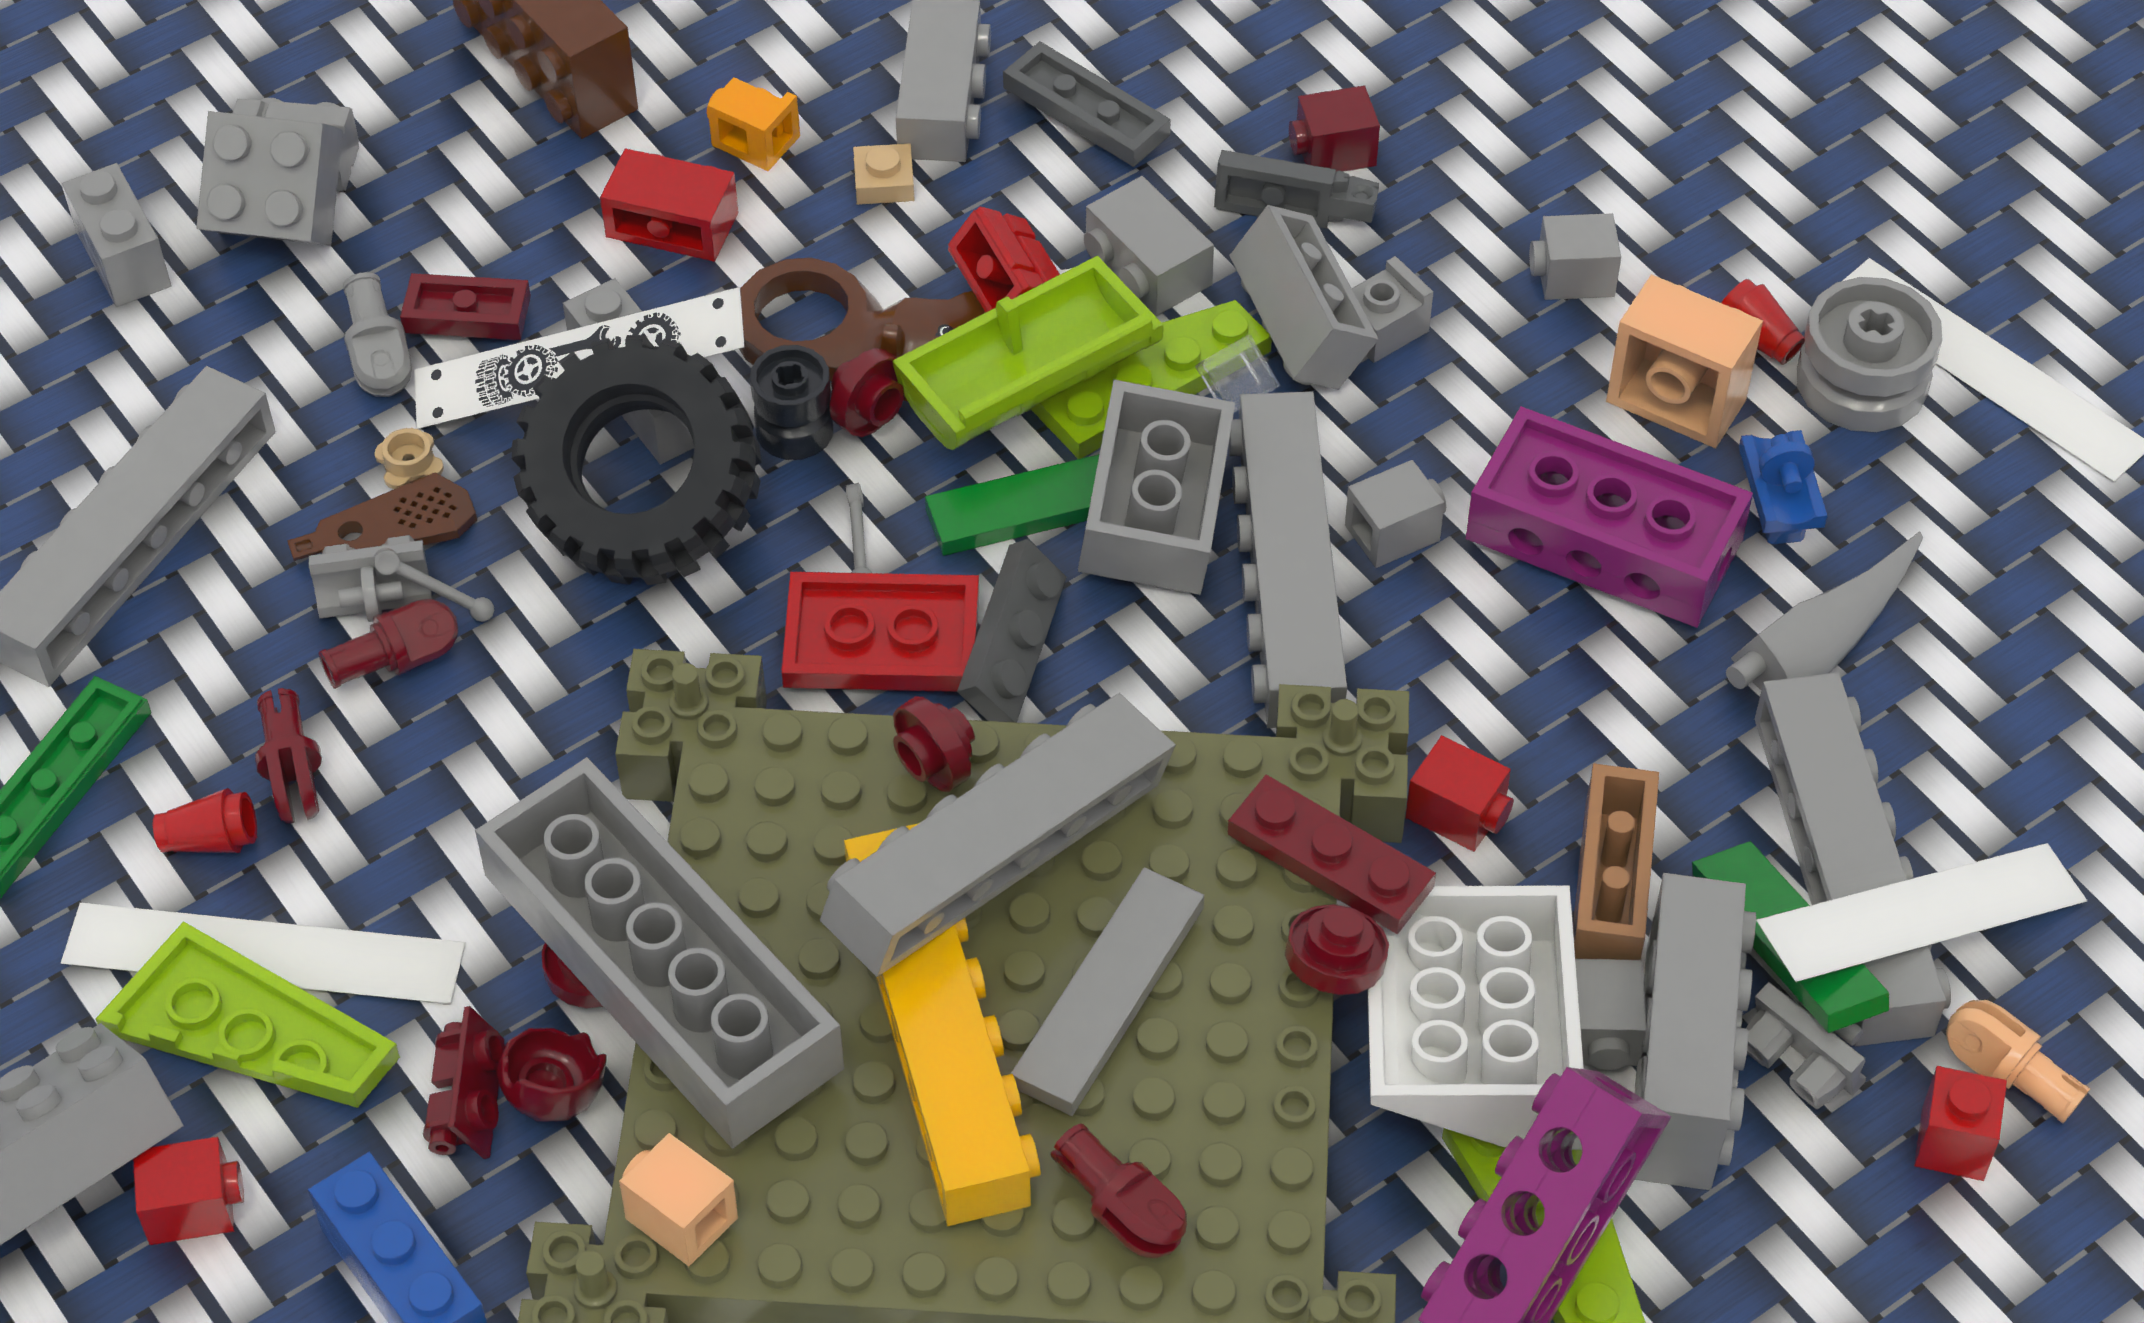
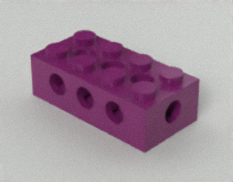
M1520 406L1471 492L1466 539L1698 628L1743 541L1753 492Z
M1566 1067L1561 1076L1553 1073L1542 1085L1534 1099L1532 1111L1536 1112L1538 1116L1526 1137L1523 1139L1520 1136H1516L1500 1156L1495 1173L1501 1176V1179L1487 1202L1482 1198L1476 1201L1463 1219L1458 1236L1463 1238L1464 1242L1451 1264L1446 1261L1441 1262L1426 1282L1421 1298L1428 1303L1418 1320L1422 1323H1550L1672 1116L1599 1071ZM1578 1136L1582 1145V1156L1576 1165L1572 1157V1145ZM1539 1200H1541L1545 1211L1544 1221L1541 1226L1536 1219V1206ZM1502 1263L1507 1271L1505 1288L1500 1280V1267Z

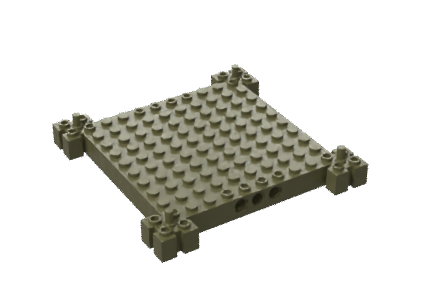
M633 649L626 689L630 712H622L615 753L622 795L626 799L674 802L667 842L840 1024L844 1070L732 1149L635 1042L603 1245H596L592 1225L535 1222L526 1271L532 1299L521 1300L518 1323H1395L1396 1274L1338 1271L1336 1290L1323 1289L1334 994L1319 991L1303 983L1290 970L1285 957V950L1291 923L1301 912L1315 906L1337 905V899L1229 836L1228 820L1267 774L1382 842L1402 843L1407 803L1408 755H1406L1409 733V691L1357 688L1356 703L1348 699H1341L1331 703V687L1279 684L1276 737L1162 731L1176 746L1157 787L965 917L969 941L962 942L961 946L965 959L977 957L982 970L986 998L979 999L978 1001L983 1017L995 1015L1003 1042L1004 1056L997 1057L996 1061L1000 1074L1003 1076L1011 1074L1144 867L1204 894V908L1074 1115L1070 1116L1019 1091L1022 1115L1014 1117L1019 1136L1032 1135L1041 1170L1040 1176L1030 1178L1031 1206L947 1227L876 976L820 922L830 892L827 889V883L835 871L846 862L844 840L922 822L927 818L934 806L943 798L952 794L959 798L974 788L979 778L996 764H1002L1004 767L1008 766L1020 758L1026 747L1038 736L1046 733L1052 737L1066 728L1067 725L968 720L975 734V740L970 743L972 747V757L970 759L971 776L952 791L942 792L932 786L927 780L924 782L916 780L901 763L893 744V739L897 735L893 716L766 709L767 698L762 656L710 653L708 666L706 668H696L694 665L686 663L685 651ZM1079 1123L1084 1124L1100 1143L1123 1164L1127 1162H1142L1179 1199L1186 1210L1187 1228L1181 1243L1170 1255L1159 1258L1139 1256L1127 1249L1104 1225H1101L1092 1216V1196L1071 1174L1056 1163L1050 1155L1055 1150L1054 1145L1067 1130ZM668 1133L672 1134L734 1180L738 1219L690 1266H687L627 1221L624 1213L619 1180L622 1179L626 1167L640 1152L644 1150L651 1151Z

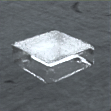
M1250 334L1195 366L1215 399L1235 402L1234 413L1239 411L1240 394L1270 393L1281 386Z

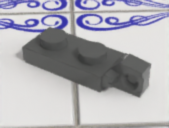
M1221 150L1217 166L1214 207L1218 210L1259 217L1266 206L1271 205L1311 215L1314 217L1318 227L1326 229L1328 222L1343 221L1344 218L1371 223L1377 206L1379 183L1355 176L1350 177L1349 174L1340 170L1336 172V169Z

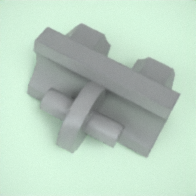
M410 535L388 538L382 546L354 549L348 544L326 546L322 554L310 555L309 569L314 585L319 619L366 612L368 622H373V617L382 614V610L399 608L417 600L432 599L431 590L397 573L391 575L381 574L374 565L376 552L382 548H390L397 553L401 562L429 575L423 540L414 541Z
M1770 982L1755 996L1757 1013L1746 1027L1748 1029L1747 1054L1767 1068H1770L1789 1046L1804 1056L1806 1060L1790 1076L1789 1080L1790 1086L1811 1106L1819 1109L1834 1098L1842 1089H1845L1853 1096L1866 1082V1077L1860 1073L1865 1064V1058L1849 1046H1853L1863 1035L1864 1030L1855 1023L1827 1033L1819 1022L1805 1011L1807 1009L1800 1001H1798L1799 1005H1797Z

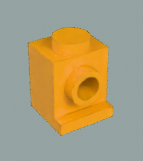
M733 77L724 88H719L714 92L707 105L712 146L766 171H769L800 137L797 96L790 92L779 98L763 88H756Z

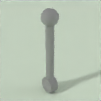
M859 483L846 485V494L850 506L854 570L851 573H872L866 567L862 516L864 499Z
M382 548L376 552L374 565L381 574L391 575L397 573L470 610L472 618L476 621L484 622L493 616L495 611L494 605L488 598L480 597L474 599L401 562L393 549Z

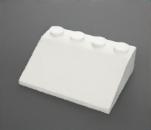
M1570 885L1434 886L1398 935L1378 924L1385 932L1389 942V949L1383 975L1373 987L1368 989L1371 1105L1506 1148L1516 1136L1524 1139L1536 1120L1538 1114L1532 1111V1105L1545 1081L1553 1073L1561 1076L1566 1067L1584 1069ZM1578 1136L1572 1145V1150H1582Z

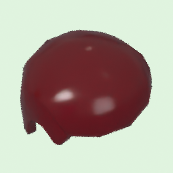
M528 1028L507 1042L497 1068L498 1082L507 1101L519 1112L535 1121H565L588 1110L598 1095L604 1079L607 1055H597L595 1053L590 1036L585 1032L569 1036L566 1032L555 1028Z

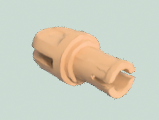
M1971 1000L1959 1007L1950 1017L1946 1037L1950 1049L1959 1060L1980 1075L2007 1080L2006 1087L2008 1089L2014 1085L2024 1094L2042 1105L2045 1110L2055 1116L2062 1124L2089 1092L2090 1088L2066 1073L2040 1052L2042 1045L2038 1043L2041 1038L2039 1034L2001 1006L1988 1000Z

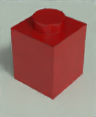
M1441 735L1410 780L1405 818L1475 852L1488 831L1497 834L1510 815L1514 799L1507 796L1511 769Z
M1937 1066L1922 1107L1914 1166L1984 1181L2000 1140L2007 1080Z
M219 1137L150 1147L133 1159L136 1213L149 1245L234 1232L233 1204L244 1203L243 1178L239 1162H227Z

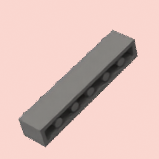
M208 366L190 384L183 386L179 390L173 403L153 425L147 426L140 433L136 443L121 460L103 473L98 485L77 508L70 510L64 516L60 526L37 551L32 552L26 557L20 570L0 591L1 664L47 687L51 686L275 434L276 431L265 392Z
M1313 391L1240 394L1239 419L1232 420L1228 444L1229 455L1241 457V467H1233L1232 470L1234 504L1245 503L1246 515H1237V540L1239 552H1250L1251 564H1242V593L1244 602L1255 601L1256 614H1247V645L1249 652H1260L1261 665H1252L1251 669L1253 703H1265L1267 728H1276L1279 684L1331 687V703L1346 699L1347 681Z
M1840 673L1763 681L1755 723L1811 904L1814 905L1913 879V871L1909 859L1906 856L1899 857L1894 842L1896 822L1892 806L1889 802H1881L1876 787L1878 783V766L1875 754L1872 749H1864L1859 735L1861 730L1859 705L1855 697H1847ZM1932 944L1863 963L1888 990L1889 1011L1856 1023L1864 1030V1033L1855 1043V1046L1935 1036L1942 1012L1950 1006L1951 989L1945 970L1935 967L1930 952Z
M1121 693L1111 697L1098 707L1088 704L1071 718L1066 728L1052 737L1046 733L1038 736L1026 747L1020 758L1008 766L1004 767L1002 764L992 766L979 778L974 788L959 798L953 794L943 798L934 806L925 820L910 830L906 826H901L894 830L872 855L861 862L857 858H853L841 865L827 883V889L830 892L820 922L878 977L1157 787L1176 744Z

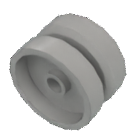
M1857 277L1837 282L1818 295L1809 311L1805 328V342L1801 347L1797 364V388L1807 406L1829 423L1851 431L1880 432L1900 427L1920 412L1928 396L1933 377L1932 369L1937 361L1942 344L1941 320L1932 304L1909 286L1887 278Z

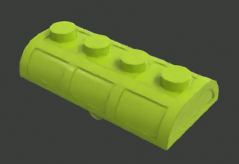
M1097 255L1013 299L1007 296L999 300L996 308L893 360V366L897 380L903 386L904 395L911 408L946 448L955 450L982 433L1031 410L1043 401L1096 376L1097 373L1127 357L1159 343L1163 339L1164 327L1160 320Z

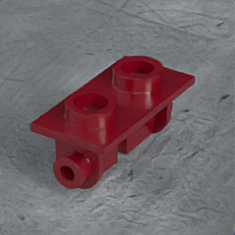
M471 1006L464 1007L462 1022L446 1024L444 1031L436 1036L431 1083L438 1089L452 1086V1090L429 1094L423 1137L429 1142L428 1149L432 1153L450 1155L456 1151L457 1145L466 1143L483 1159H488L491 1153L493 1129L497 1126L499 1119L497 1068L505 1049V1039Z

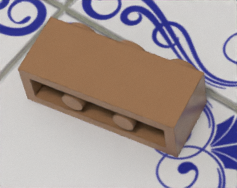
M1593 763L1584 811L1573 921L1575 959L1641 960L1646 934L1659 772Z

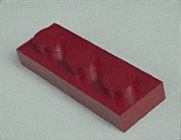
M1267 774L1228 820L1229 836L1351 908L1370 916L1375 922L1397 935L1435 886L1436 872Z

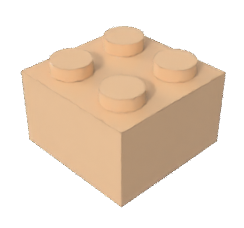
M1651 274L1619 322L1606 402L1716 449L1746 402L1763 320Z

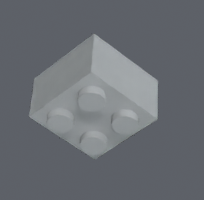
M208 111L196 229L221 234L331 246L343 129L323 123Z

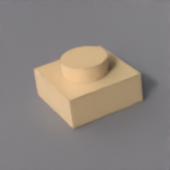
M911 143L853 147L857 205L915 201Z

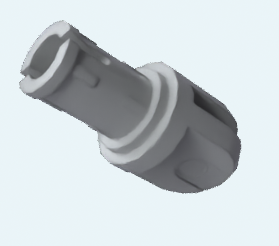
M369 272L352 275L343 282V290L347 296L353 322L352 326L345 332L344 340L349 352L354 376L363 391L375 397H390L401 392L411 378L412 364L404 327L399 320L388 316L381 291L380 277Z

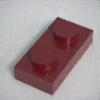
M411 273L400 315L401 323L405 333L521 340L531 298L528 280Z

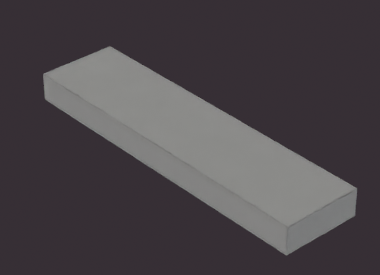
M1145 867L1143 868L1011 1072L1015 1078L1018 1091L1070 1116L1074 1115L1204 908V894Z

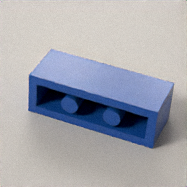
M370 1151L308 1189L322 1232L388 1323H487L480 1300Z

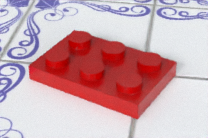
M790 572L781 672L783 688L957 691L977 637L979 575Z

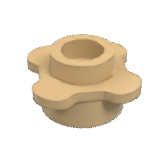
M414 428L399 429L390 433L376 447L375 458L377 462L384 464L386 470L384 481L389 488L396 489L434 472L439 475L442 474L444 469L443 462L440 458L434 456L432 451L434 440L429 433Z

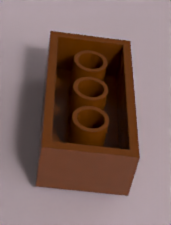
M453 0L455 11L461 22L468 28L474 27L484 37L490 52L497 59L504 58L514 68L516 76L523 87L528 91L534 89L544 99L552 117L558 123L566 122L581 139L638 110L628 27L601 0Z

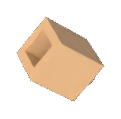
M670 1133L651 1151L644 1150L637 1154L626 1167L622 1179L619 1180L625 1219L687 1266H690L738 1219L734 1180Z

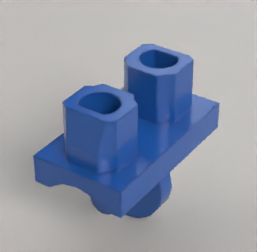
M1802 430L1779 434L1773 438H1759L1754 435L1741 436L1739 451L1767 542L1770 544L1801 542L1805 537L1806 529L1824 528L1827 513L1813 470L1815 466L1813 453L1809 446L1805 444Z

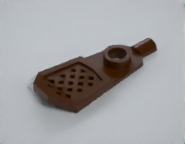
M434 472L320 520L315 532L287 540L294 561L307 558L310 555L320 554L326 546L348 544L354 549L382 546L388 538L410 535L414 541L423 540V545L459 538L477 521V516L468 491ZM350 533L361 534L355 540H343Z

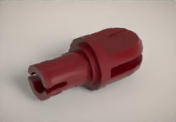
M433 599L417 600L392 611L374 616L369 633L331 649L321 650L318 653L320 662L328 681L334 689L340 687L341 684L384 667L389 672L394 671L395 674L401 675L448 652L457 639V619L451 609L442 602Z
M280 688L278 689L281 712L278 713L277 707L274 705L271 690L262 694L257 700L265 744L256 752L255 762L260 776L271 782L273 797L280 820L285 823H295L288 782L297 780L307 820L314 818L319 813V803L313 773L320 767L322 755L318 743L304 736L299 709V695L291 689Z
M1084 1124L1074 1125L1060 1137L1054 1145L1055 1150L1050 1154L1051 1158L1071 1174L1092 1196V1216L1101 1225H1104L1127 1249L1137 1255L1146 1258H1159L1170 1255L1181 1243L1187 1228L1186 1210L1179 1199L1142 1162H1127L1123 1164L1100 1143Z

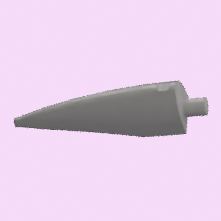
M1919 531L1868 571L1818 596L1798 603L1764 629L1731 657L1734 664L1726 670L1729 682L1738 689H1743L1753 682L1762 690L1763 681L1829 674L1857 645L1883 611L1902 581L1923 540L1921 532Z

